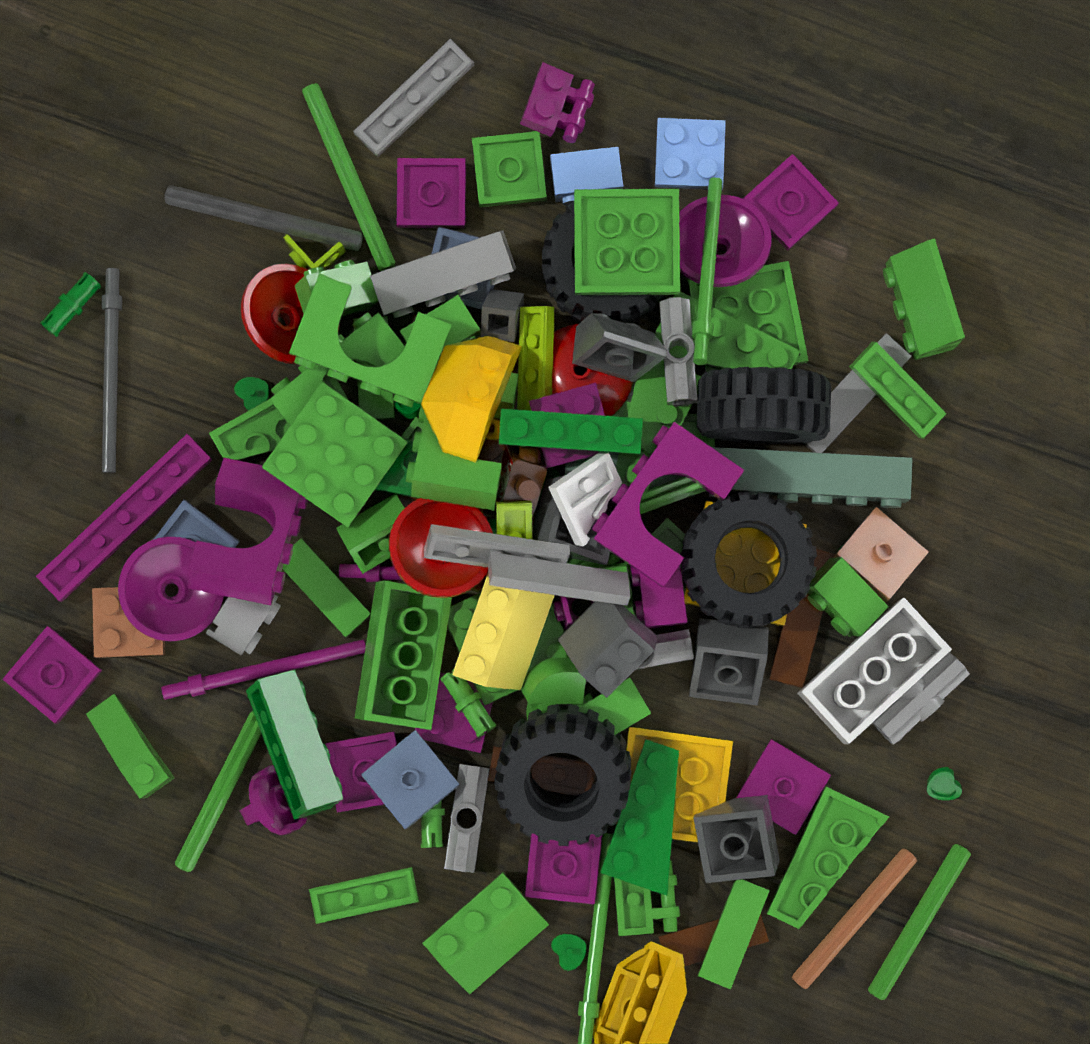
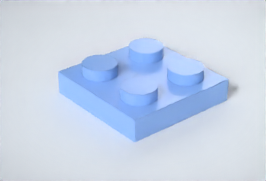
M658 118L655 187L708 190L709 179L716 177L722 180L723 189L725 121Z

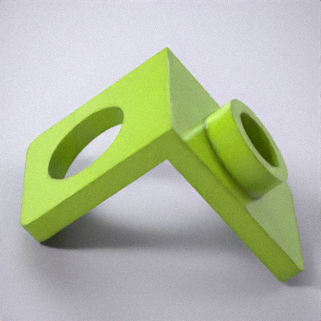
M288 234L283 237L286 244L292 250L289 254L290 258L297 266L303 268L306 266L308 269L323 267L325 271L346 252L343 244L338 242L313 263Z

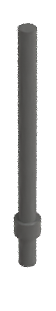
M117 268L106 269L105 295H102V310L105 311L102 473H116L119 311H122L123 296L119 295L120 269Z

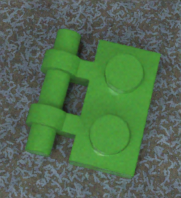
M670 860L667 896L661 894L662 907L652 908L651 892L649 889L614 878L619 936L653 934V919L662 918L664 932L678 931L677 917H680V909L675 903L674 885H677V874H673L672 860Z

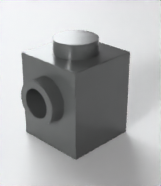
M490 290L482 305L481 337L491 336L504 341H515L519 333L520 307H524V293Z

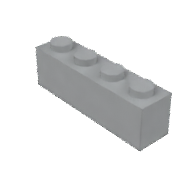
M501 230L370 275L383 315L393 312L394 318L414 312L412 305L425 301L426 307H430L446 301L444 294L457 290L458 295L462 296L477 291V283L488 279L491 285L511 279L509 272L516 270V266L504 231Z

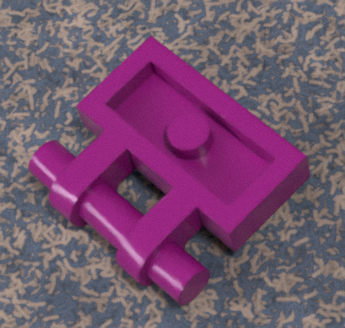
M543 62L538 70L520 124L549 137L552 136L555 128L559 127L565 130L563 140L568 143H575L578 134L583 132L586 123L584 119L586 110L593 103L594 95L592 92L595 84L591 80L585 79L582 81L580 89L570 87L574 75ZM564 102L574 105L571 114L561 112Z

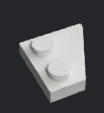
M600 451L548 487L577 546H584L588 543L590 538L587 534L596 519H599L603 512H606L609 500L614 497L622 484L609 452Z

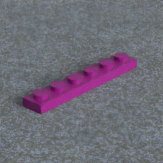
M186 434L36 577L58 601H64L208 465L212 459Z

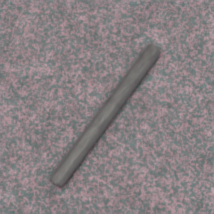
M169 185L165 193V202L168 205L333 246L341 242L344 248L359 251L363 240V235L359 231Z

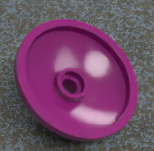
M721 195L717 251L722 250L726 253L722 255L716 254L714 287L733 286L750 279L764 266L771 250V230L767 219L756 206L736 196ZM707 196L693 201L679 212L680 272L700 284Z
M181 537L157 538L140 546L127 559L119 578V601L127 619L141 633L161 641H181L201 633L217 616L223 601L222 595L188 589V567L196 542ZM169 584H175L179 588L178 594L174 597H169L165 593V588Z

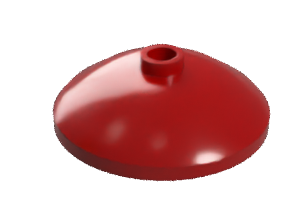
M276 264L260 271L246 286L241 301L242 320L250 339L269 357L288 364H295L296 356L290 355L289 352L304 315L295 285L304 277L303 273L308 270L293 264ZM278 317L284 319L285 326L278 321Z
M578 324L569 325L555 331L552 395L596 383L605 416L614 415L627 401L633 387V382L587 368V372L584 375L575 374L574 370L578 365L573 364L572 361L576 326Z
M423 498L413 501L398 515L390 533L389 553L397 574L412 589L431 597L448 598L470 591L486 576L488 567L424 558V546L431 524L493 534L486 517L476 507Z

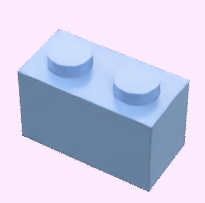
M619 147L551 154L550 156L555 202L563 201V205L566 206L574 202V189H623Z

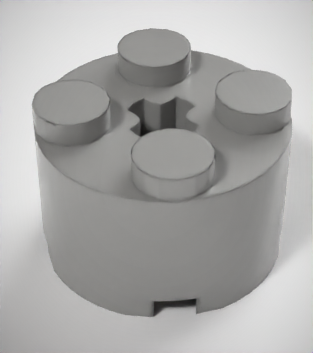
M274 595L271 606L228 597L213 620V623L218 626L217 629L209 627L206 634L239 655H242L244 651L251 654L262 637V634L257 632L262 622L269 625L281 605L276 603L278 596Z

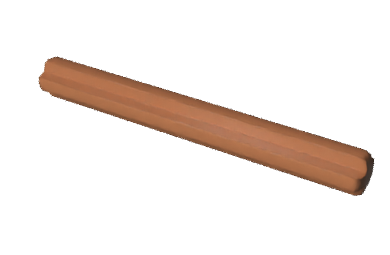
M901 849L796 970L792 978L797 984L807 989L916 864L917 859L910 851Z

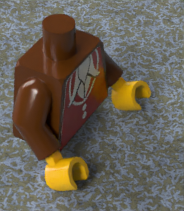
M493 419L492 423L495 426L494 433L488 432L486 438L499 440L500 420ZM506 445L501 460V476L496 502L531 501L533 515L547 473V466L541 456V447ZM496 504L495 510L478 508L487 520L496 519Z

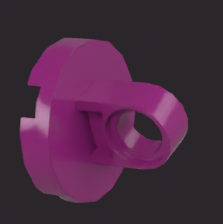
M274 765L267 766L252 776L249 784V800L251 804L240 810L247 826L260 821L269 831L278 835H286L300 829L306 823L307 818L304 817L296 820L293 819Z

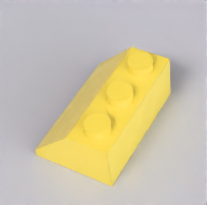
M488 572L452 675L484 687L521 690L555 595L489 585Z

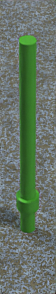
M716 177L710 178L708 184L697 321L693 323L692 338L695 340L693 362L697 365L707 364L709 341L713 339L714 324L711 322L722 193V180Z
M604 833L602 837L583 1001H579L578 1015L581 1016L578 1044H592L595 1018L599 1017L600 1003H597L612 878L600 873L613 834Z

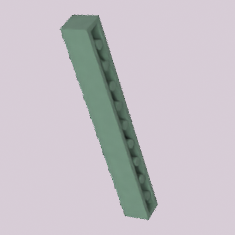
M712 447L744 469L728 493V496L738 492L748 491L749 494L755 495L761 492L769 494V496H777V499L780 498L786 503L798 502V497L812 498L813 504L824 505L832 504L833 499L846 500V505L867 506V501H881L880 507L901 508V503H906L911 499L912 458ZM609 452L616 468L619 453ZM590 457L565 463V475L583 464ZM661 476L653 481L649 489L684 476ZM709 492L708 498L718 499Z

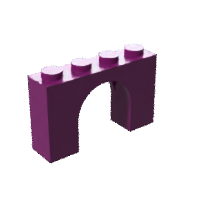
M675 422L670 428H667L665 425L661 427L652 440V443L657 446L650 457L643 454L632 469V472L637 475L630 486L623 483L612 498V501L617 504L610 515L603 512L592 527V530L597 533L593 538L594 541L661 587L667 584L684 557L656 539L645 528L640 516V500L646 487L653 480L661 476L680 475L694 481L718 499L724 500L744 471V469Z
M223 458L215 483V505L255 513L268 521L273 528V532L265 541L249 548H231L197 540L188 567V589L271 606L275 592H282L285 580V573L281 572L283 564H290L293 553V544H290L292 536L297 537L299 534L302 517L298 516L300 508L306 509L308 500L263 469V465Z

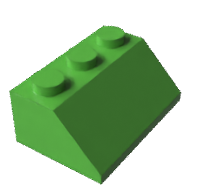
M935 238L891 256L886 262V268H883V276L887 287H893L896 300L893 301V309L897 320H903L906 333H903L902 336L906 351L908 353L912 352L914 360L954 350L965 338Z
M503 871L424 940L423 945L441 966L471 994L549 924Z

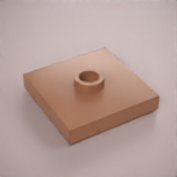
M876 507L833 558L842 557L886 603L928 554V551Z

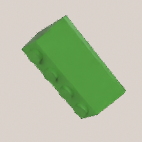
M391 581L376 582L354 719L431 730L452 597H431L417 592L407 584Z

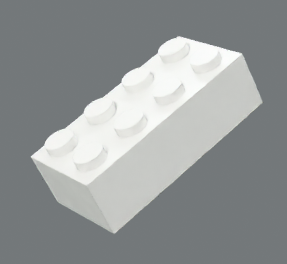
M902 598L797 694L843 744H850L952 649L905 598Z

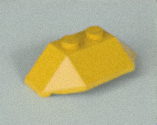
M491 336L445 345L421 402V406L438 439L442 452L476 463L521 351L520 345Z
M651 941L643 949L633 953L617 964L599 1011V1017L594 1024L593 1038L595 1044H668L687 994L683 954Z

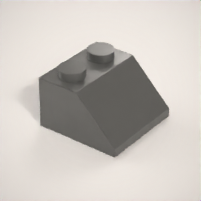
M591 313L576 326L573 364L635 382L667 357V350L653 332L641 329L636 324H625L612 320L605 314Z
M562 477L546 479L532 529L533 540L569 545V558L603 565L607 564L610 551L593 540L597 533L592 530V527L587 534L590 538L588 543L584 546L575 545L548 488ZM612 498L607 505L605 512L607 515H610L617 505L612 501Z
M594 601L558 638V641L580 675L607 698L655 651L657 636L623 605Z
M700 618L694 649L689 697L758 706L768 656L769 627L752 626L737 628L736 625H724L717 622V620Z
M768 795L731 799L694 815L693 819L706 883L775 876L779 864V854Z

